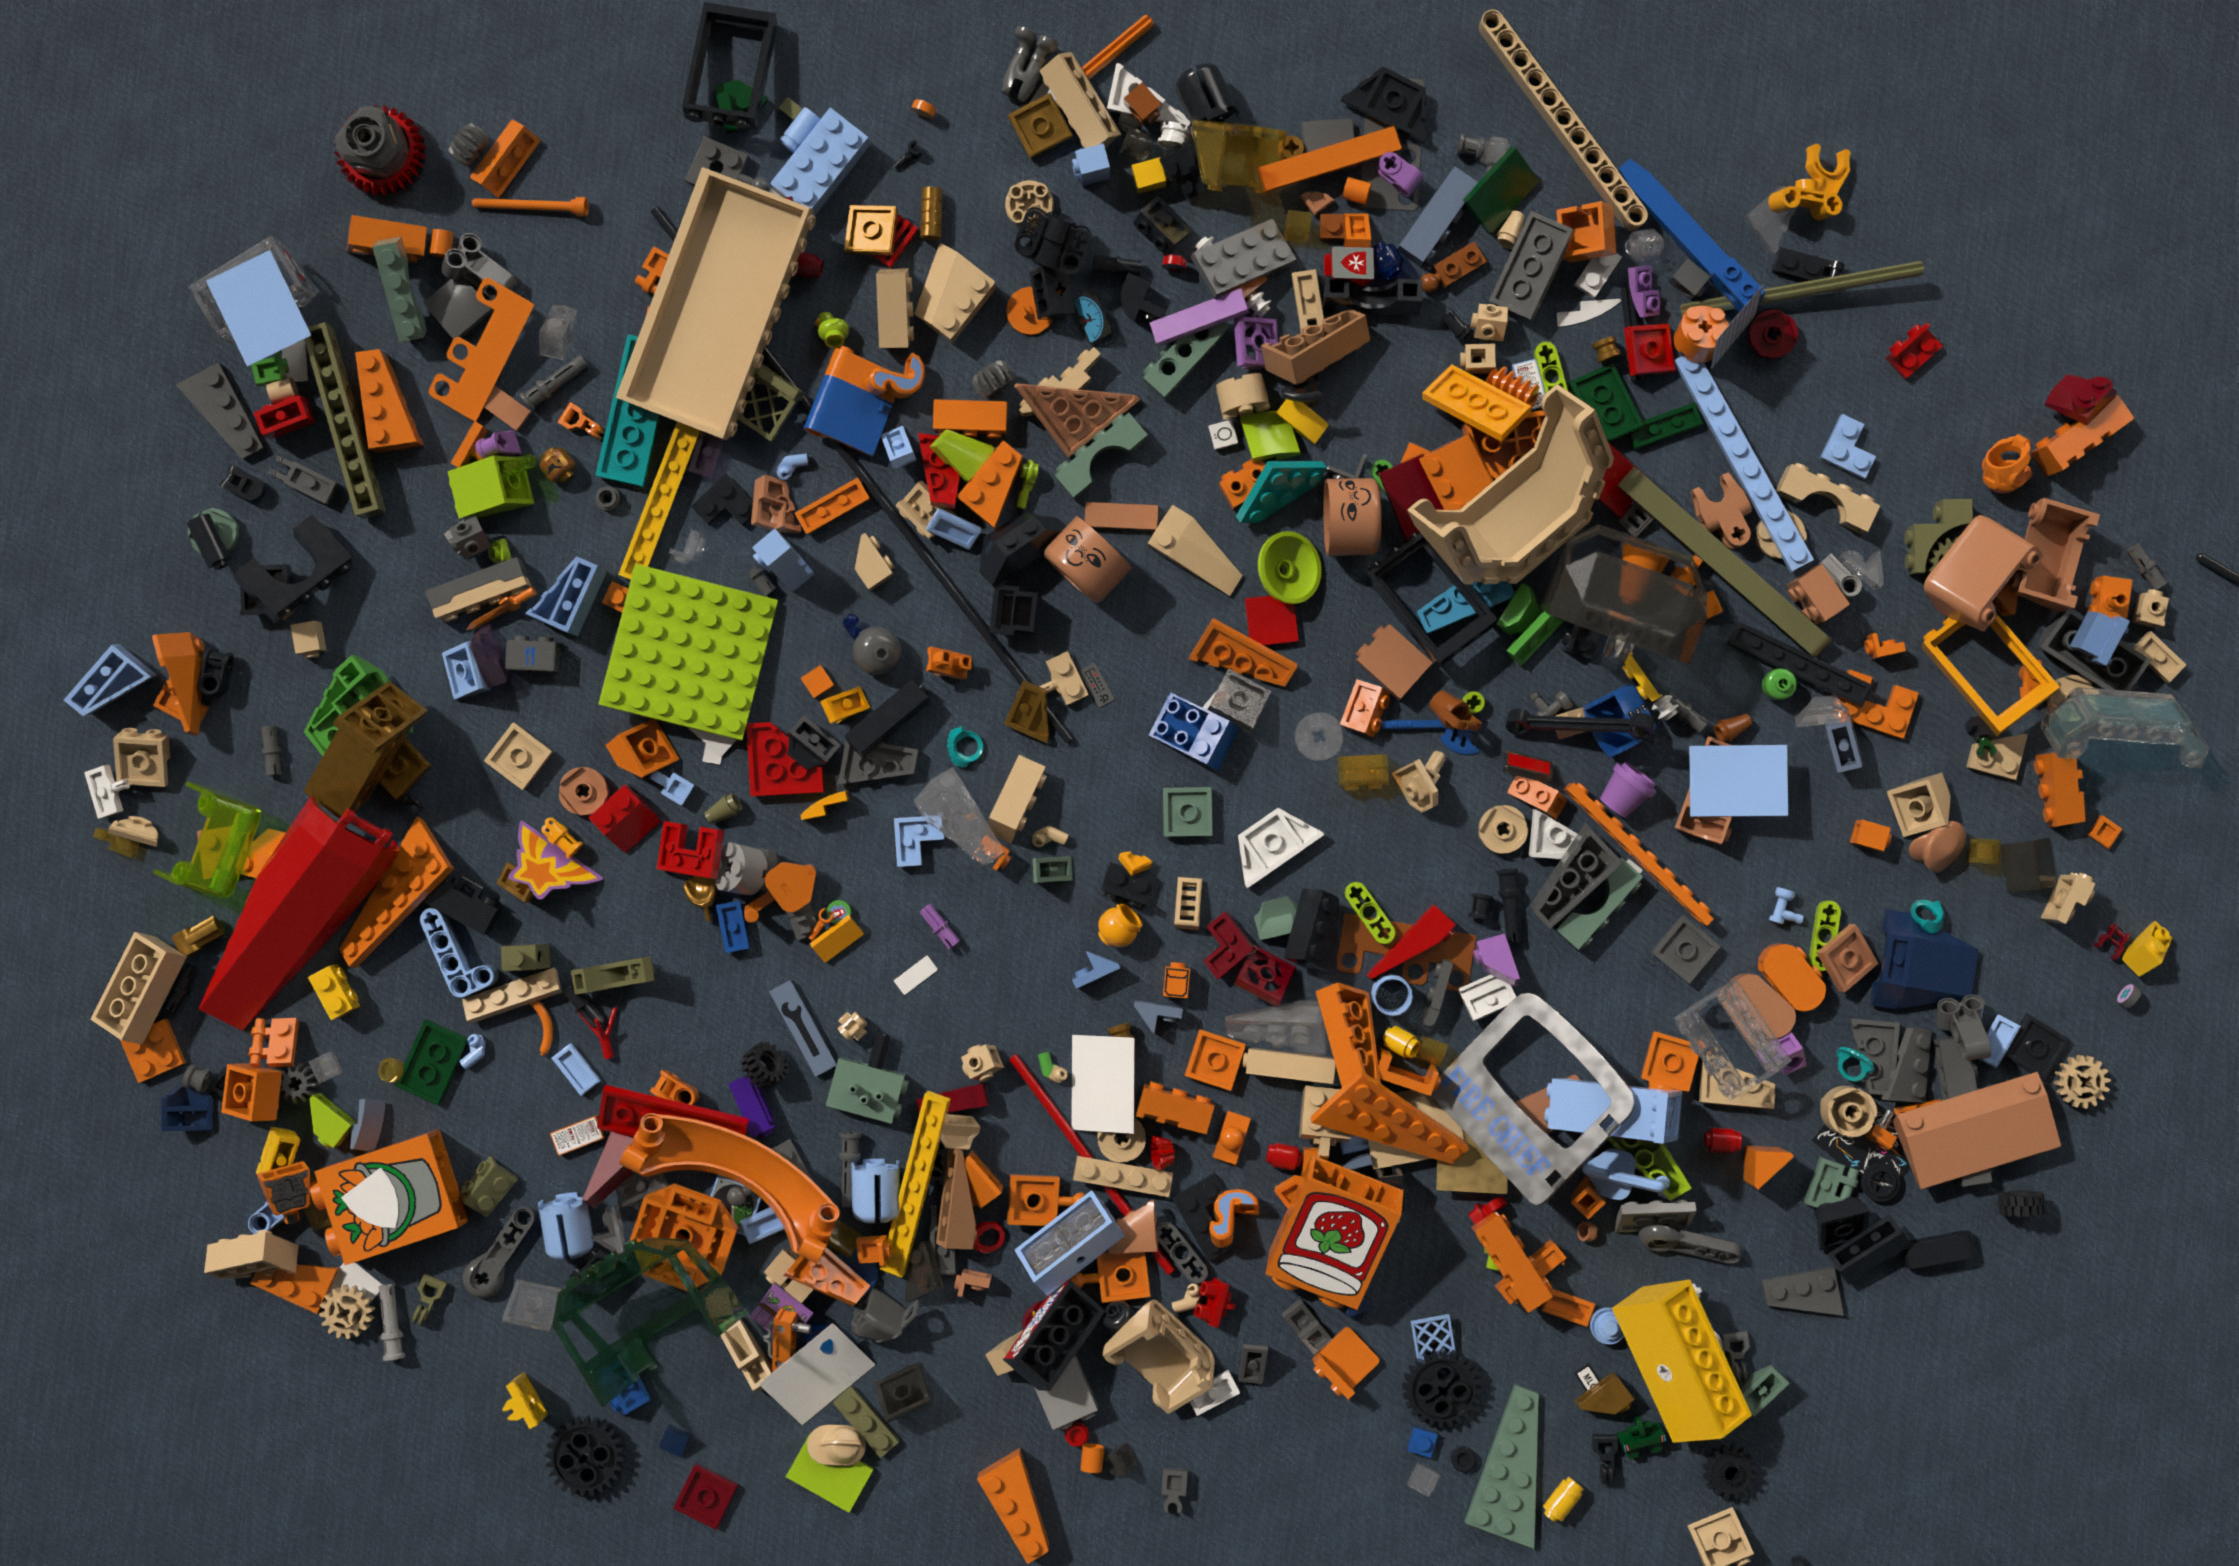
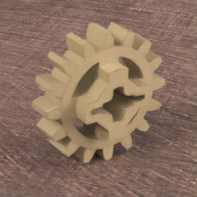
M2077 1055L2076 1060L2068 1057V1065L2064 1063L2059 1064L2063 1069L2062 1072L2055 1071V1074L2060 1077L2059 1080L2054 1081V1084L2060 1085V1089L2056 1093L2064 1095L2062 1101L2067 1103L2071 1101V1106L2078 1107L2080 1104L2081 1108L2086 1109L2088 1108V1103L2092 1106H2097L2096 1099L2104 1100L2102 1092H2109L2110 1090L2105 1087V1083L2111 1082V1080L2104 1078L2108 1070L2100 1069L2102 1062L2094 1061V1057L2091 1056L2084 1058L2083 1055ZM2078 1066H2087L2086 1068L2083 1067L2081 1071L2075 1069ZM2079 1077H2083L2082 1081L2084 1082L2085 1086H2081L2082 1082L2080 1081ZM2083 1093H2088V1094H2089V1095L2086 1096V1097H2082V1098H2078V1097H2077L2078 1095L2081 1096Z
M348 1284L343 1285L341 1290L339 1287L334 1288L332 1293L324 1296L327 1301L320 1304V1307L324 1308L325 1311L321 1312L319 1316L326 1319L322 1326L329 1325L328 1333L336 1331V1338H340L345 1334L346 1339H350L353 1337V1333L357 1337L362 1334V1330L370 1327L367 1322L374 1319L369 1312L375 1310V1307L368 1304L372 1297H364L366 1290L360 1293L357 1292V1285H354L350 1290ZM333 1304L335 1306L334 1313H332ZM349 1309L350 1313L345 1314L344 1310ZM362 1309V1316L360 1319L359 1314Z

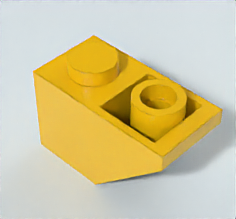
M2156 921L2152 922L2127 947L2122 960L2140 977L2162 963L2172 940L2170 933Z

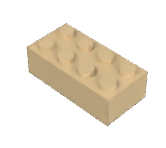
M134 932L90 1020L122 1041L143 1044L187 956L155 936Z

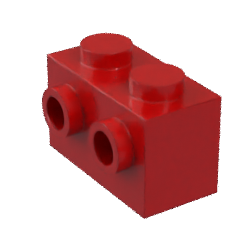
M300 395L289 396L280 403L268 404L263 406L262 410L254 412L262 436L271 440L316 423L308 400Z

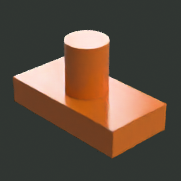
M474 421L451 464L459 468L468 465L473 457L482 460L476 450V442L483 439L489 429Z

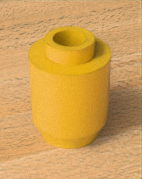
M1398 1026L1388 1028L1383 1035L1384 1047L1404 1058L1415 1057L1420 1049L1421 1042L1417 1040V1037Z

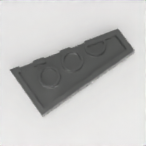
M218 362L176 384L241 459L246 460L266 449L221 363Z

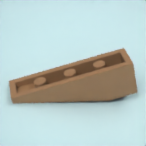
M948 1148L936 1244L946 1249H973V1244L977 1238V1231L963 1151Z

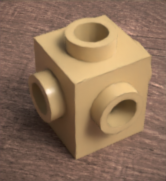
M1479 304L1477 313H1473L1471 319V327L1475 328L1474 338L1503 341L1507 325L1508 307Z
M995 1045L973 1046L967 1050L968 1054L961 1057L965 1075L970 1079L980 1080V1082L993 1078V1073L1004 1068Z

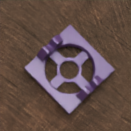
M1243 316L1234 318L1237 366L1242 367V370L1266 368L1262 349L1256 346L1255 337L1259 336L1263 344L1269 342L1272 346L1278 343L1276 319ZM1247 328H1253L1254 334L1251 337H1245ZM1246 345L1251 346L1255 351L1256 360L1247 354Z

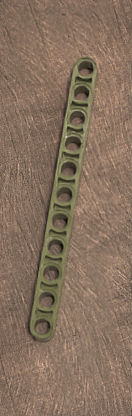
M1633 467L1617 485L1811 656L1816 658L1832 641L1821 629L1637 468Z

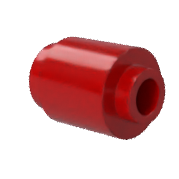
M1710 1127L1708 1132L1704 1133L1703 1144L1704 1147L1708 1148L1709 1152L1734 1153V1151H1740L1741 1133L1736 1132L1734 1129Z
M1281 1143L1269 1144L1266 1163L1271 1164V1167L1295 1171V1167H1300L1303 1153L1299 1152V1147Z

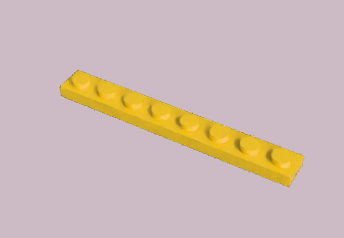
M680 422L676 423L618 575L631 580L635 564L649 567L701 430Z
M927 1091L924 1094L898 1196L899 1213L897 1218L892 1220L887 1240L892 1246V1257L889 1258L885 1266L880 1267V1270L901 1278L907 1271L951 1100L931 1091Z

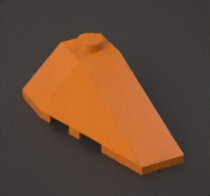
M190 632L153 635L152 639L161 667H166L170 676L169 680L166 681L168 688H171L173 694L178 698V700H175V706L184 731L192 736H198L202 691L198 686L202 669L203 652L205 651L204 643L201 638Z

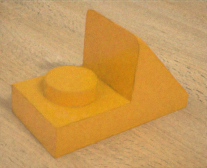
M860 686L820 702L830 724L840 723L870 708Z

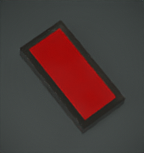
M1506 750L1503 772L1550 783L1553 774V761Z

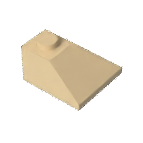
M1942 773L1921 778L1887 791L1903 837L1948 824L1951 795Z

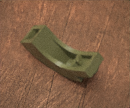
M650 956L571 970L575 995L655 981L653 975L654 966Z

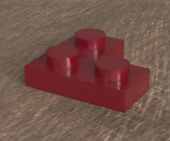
M1224 911L1206 926L1221 945L1203 960L1217 980H1221L1256 950L1228 911Z

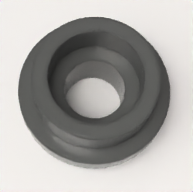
M605 486L597 491L595 500L601 509L610 511L619 505L620 495L615 488ZM606 495L612 496L610 503H605L604 498Z

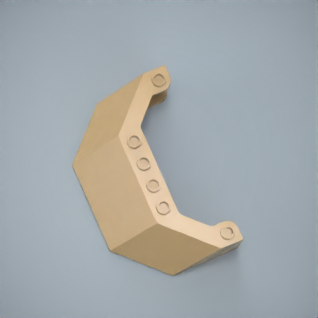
M1558 384L1542 398L1541 407L1545 418L1534 448L1460 510H1435L1429 500L1420 499L1407 509L1415 527L1465 585L1473 584V582L1498 584L1499 581L1517 584L1591 521L1593 512L1590 510L1594 500L1599 499L1605 484V481L1602 479L1606 469L1611 468L1614 457L1595 409Z

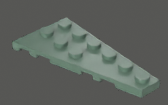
M1514 1384L1464 1522L1465 1524L1534 1549L1539 1394L1536 1391Z

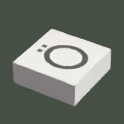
M1232 420L1208 426L1214 450L1238 444Z

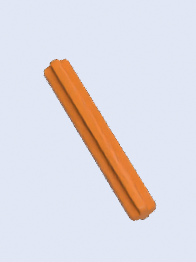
M1148 15L1140 18L1081 68L1088 80L1153 27L1154 23Z

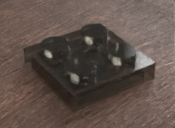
M1228 669L1207 710L1251 732L1271 690Z

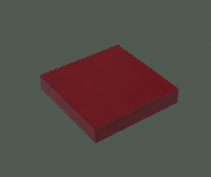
M695 1463L673 1509L717 1530L739 1484Z

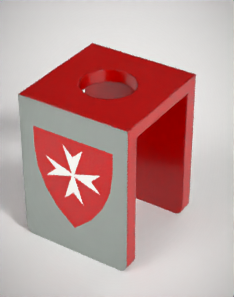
M1332 247L1331 254L1324 255V279L1325 275H1332L1333 279H1352V281L1359 285L1367 286L1374 280L1373 248Z

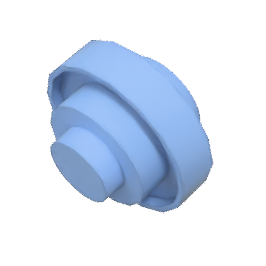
M1611 1307L1598 1309L1592 1315L1590 1330L1599 1342L1614 1344L1624 1337Z

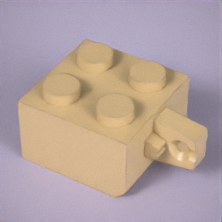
M1305 1086L1302 1095L1299 1138L1312 1139L1313 1144H1319L1318 1157L1328 1159L1330 1146H1335L1336 1142L1348 1143L1351 1139V1134L1313 1124L1310 1117L1340 1089Z

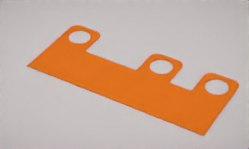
M484 278L476 292L478 301L494 309L477 346L460 337H456L447 351V358L465 369L459 382L457 383L443 374H437L429 388L430 396L475 422L535 305L490 278ZM486 285H493L497 289V296L492 301H488L483 297L482 291ZM457 344H463L467 347L468 355L463 360L455 358L453 354V349ZM446 381L449 384L450 391L446 396H439L436 393L435 385L437 382Z

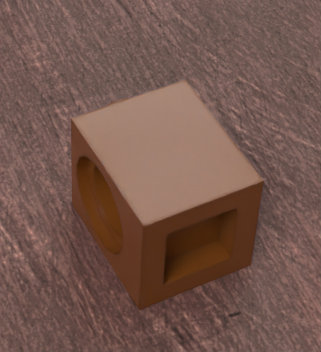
M1143 82L1124 97V105L1142 126L1147 122L1153 123L1161 115V103Z

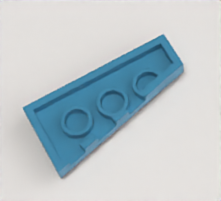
M1499 581L1498 584H1483L1482 582L1469 584L1489 609L1510 601L1515 595L1511 584L1507 581ZM1454 585L1416 613L1426 635L1477 615Z

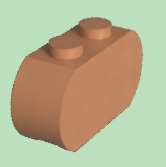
M1749 973L1739 974L1727 984L1725 1000L1731 1007L1729 1011L1737 1019H1745L1749 1023L1747 1028L1759 1037L1761 1034L1769 1038H1780L1792 1030L1796 1020L1795 1009L1758 975Z

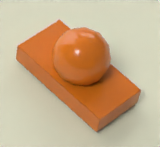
M1227 1110L1212 1156L1213 1158L1236 1165L1251 1120L1250 1117Z

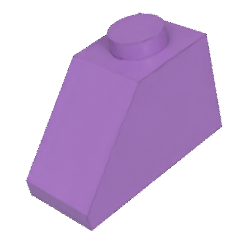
M1505 934L1477 941L1476 950H1473L1477 965L1481 964L1483 971L1514 987L1518 986L1520 977Z

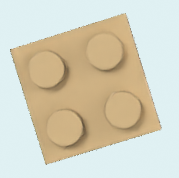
M513 722L485 758L484 762L521 790H525L552 755L553 751Z

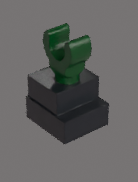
M1980 716L1971 717L1965 723L1967 733H1973L1974 741H1979V747L1976 750L1977 757L1981 758L1984 748L1989 751L1990 757H1993L1996 753V748L1990 740H1993L1996 734Z

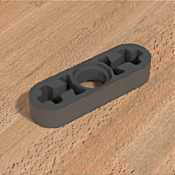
M1163 1221L1159 1223L1156 1227L1159 1243L1191 1282L1201 1283L1208 1275V1270L1200 1256L1172 1222ZM1163 1227L1165 1229H1172L1171 1236L1174 1240L1177 1237L1181 1239L1176 1241L1171 1248L1167 1246L1171 1244V1241L1166 1236L1163 1238L1160 1236ZM1180 1245L1186 1246L1189 1250L1188 1256L1184 1259H1179L1174 1254L1176 1247ZM1192 1256L1196 1258L1192 1260L1195 1267L1201 1266L1203 1268L1200 1277L1191 1275L1192 1268L1189 1264L1186 1267L1182 1265L1189 1262Z

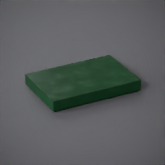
M1511 146L1465 196L1463 201L1484 230L1492 234L1538 184L1539 179L1517 148Z
M1614 363L1569 381L1568 385L1573 395L1595 409L1609 443L1644 428V424Z
M424 1019L394 1086L440 1106L468 1046V1037L431 1020Z

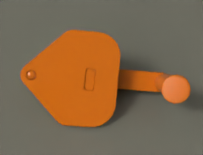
M782 862L771 869L765 876V885L769 891H766L745 906V920L749 923L756 922L759 917L758 911L775 899L781 908L787 912H795L808 904L812 898L816 876L815 867L811 864L799 865Z

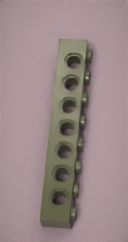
M326 322L310 326L308 330L311 336L304 340L354 514L359 518L366 519L386 513L334 328Z

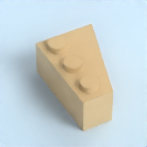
M909 268L880 269L876 274L879 348H908L910 341H914V327L910 326V317H913V302H909V292H912V277H909Z

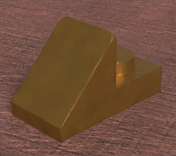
M507 862L496 884L523 902H530L534 893L528 884L516 882L508 878L509 874L517 866Z

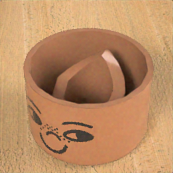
M1346 478L1325 480L1323 522L1327 556L1374 555L1379 550L1381 539V499L1379 485L1375 479Z
M1078 516L1062 530L1044 551V555L1050 564L1077 590L1094 603L1103 601L1132 570L1129 563L1102 536Z

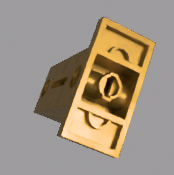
M388 681L336 718L333 725L339 729L303 792L315 797L319 804L339 819L347 808L355 812L369 801L409 730L414 724L425 717L428 710Z

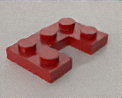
M664 821L656 869L717 879L725 830L700 827L695 851L685 849L687 824Z

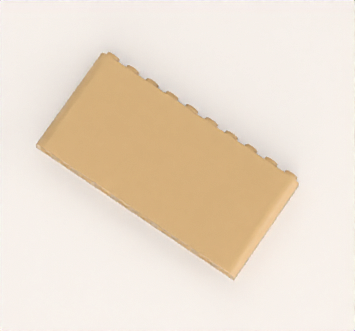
M702 167L616 398L721 439L728 440L729 437H733L738 427L736 423L739 414L744 412L746 407L745 397L747 392L752 390L755 383L754 373L756 368H760L763 362L764 355L762 352L765 345H768L771 341V328L773 323H776L780 317L781 309L779 307L782 299H786L790 289L788 283L791 276H794L797 272L799 254L803 253L806 248L807 239L805 238L808 231L814 227L816 217L813 216V210L810 207Z

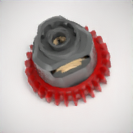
M373 105V107L364 106L355 111V114L351 117H347L348 120L341 124L342 128L335 136L337 151L334 152L338 158H342L336 163L342 168L340 170L341 173L347 176V181L352 184L354 183L358 190L362 188L367 194L372 190L375 196L379 195L380 190L383 195L388 196L389 189L394 194H397L396 187L398 186L406 190L404 184L406 181L414 184L411 179L412 175L420 177L416 169L417 167L424 168L419 159H427L420 152L427 149L423 143H420L425 139L421 134H418L421 130L418 126L414 125V121L410 117L407 119V115L404 112L399 113L394 107L390 111L385 105H383L382 109H379L376 105Z

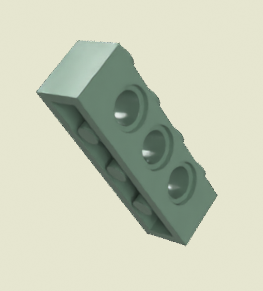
M1223 322L1205 329L1208 336L1204 340H1199L1194 334L1178 339L1172 346L1168 344L1160 352V360L1156 364L1151 362L1143 371L1145 374L1143 382L1165 401L1229 332L1230 325L1227 322ZM1181 347H1188L1192 353L1189 357L1184 358L1178 354V350ZM1170 364L1175 368V372L1172 375H1165L1161 370L1162 367Z

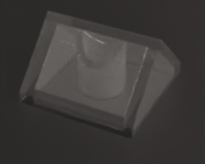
M517 1279L503 1314L502 1322L548 1332L552 1331L558 1324L564 1289Z

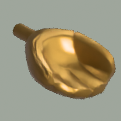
M693 876L684 882V893L693 905L703 907L706 922L711 921L712 917L709 906L713 905L718 888L712 878Z

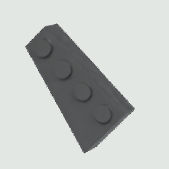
M1586 822L1530 905L1533 912L1549 929L1558 923L1623 863Z

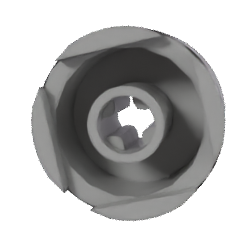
M731 842L726 843L721 850L718 877L714 879L718 890L740 895H753L757 893L765 881V878H762L763 870H767V860L764 853L754 847Z

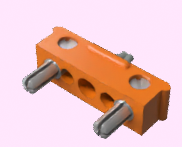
M784 1308L779 1309L774 1320L769 1324V1334L764 1335V1342L768 1343V1355L773 1359L772 1372L796 1354V1332L809 1334L811 1331L810 1325L797 1323V1312L786 1311ZM772 1326H773V1354H772V1343H771V1341L769 1340V1338L772 1336Z

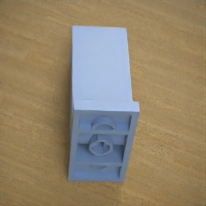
M1554 1078L1552 1083H1548L1547 1098H1550V1106L1545 1110L1544 1120L1548 1123V1128L1584 1133L1610 1107L1611 1098L1599 1082ZM1629 1086L1635 1096V1109L1631 1116L1610 1136L1648 1140L1661 1144L1678 1140L1682 1091ZM1609 1116L1601 1124V1127L1606 1131L1615 1120Z

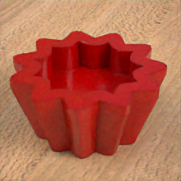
M1152 1136L1149 1147L1150 1159L1152 1160L1153 1167L1156 1168V1171H1159L1174 1163L1175 1151L1171 1140Z

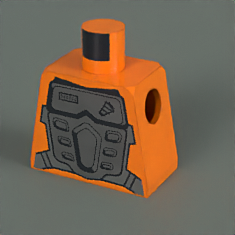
M302 1161L257 1173V1178L273 1214L277 1216L283 1214L286 1224L298 1222L300 1220L298 1210L307 1208L310 1205V1169L305 1162Z

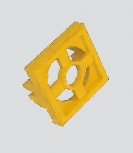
M526 1373L518 1375L506 1385L512 1398L506 1402L502 1410L503 1412L510 1409L513 1410V1413L507 1418L508 1420L518 1421L524 1418L529 1429H531L548 1415Z

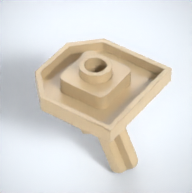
M1439 751L1433 752L1425 766L1418 759L1392 773L1409 805L1421 813L1438 805V790L1435 784L1440 777L1438 772L1446 760L1445 754Z

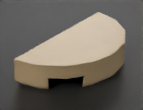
M129 816L128 819L119 822L116 820L108 828L109 834L157 847L159 834L152 826V822L142 817Z

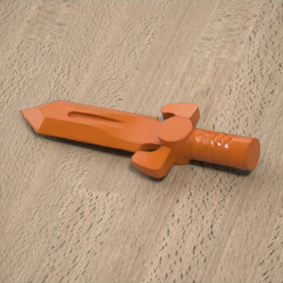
M531 586L517 595L503 598L499 602V607L471 622L466 630L479 628L507 610L513 612L520 609L521 603L537 595L535 588Z

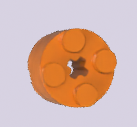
M1709 306L1688 308L1674 334L1676 350L1679 353L1681 351L1686 355V359L1691 362L1706 363L1712 360L1716 340L1729 325L1724 311L1720 308Z

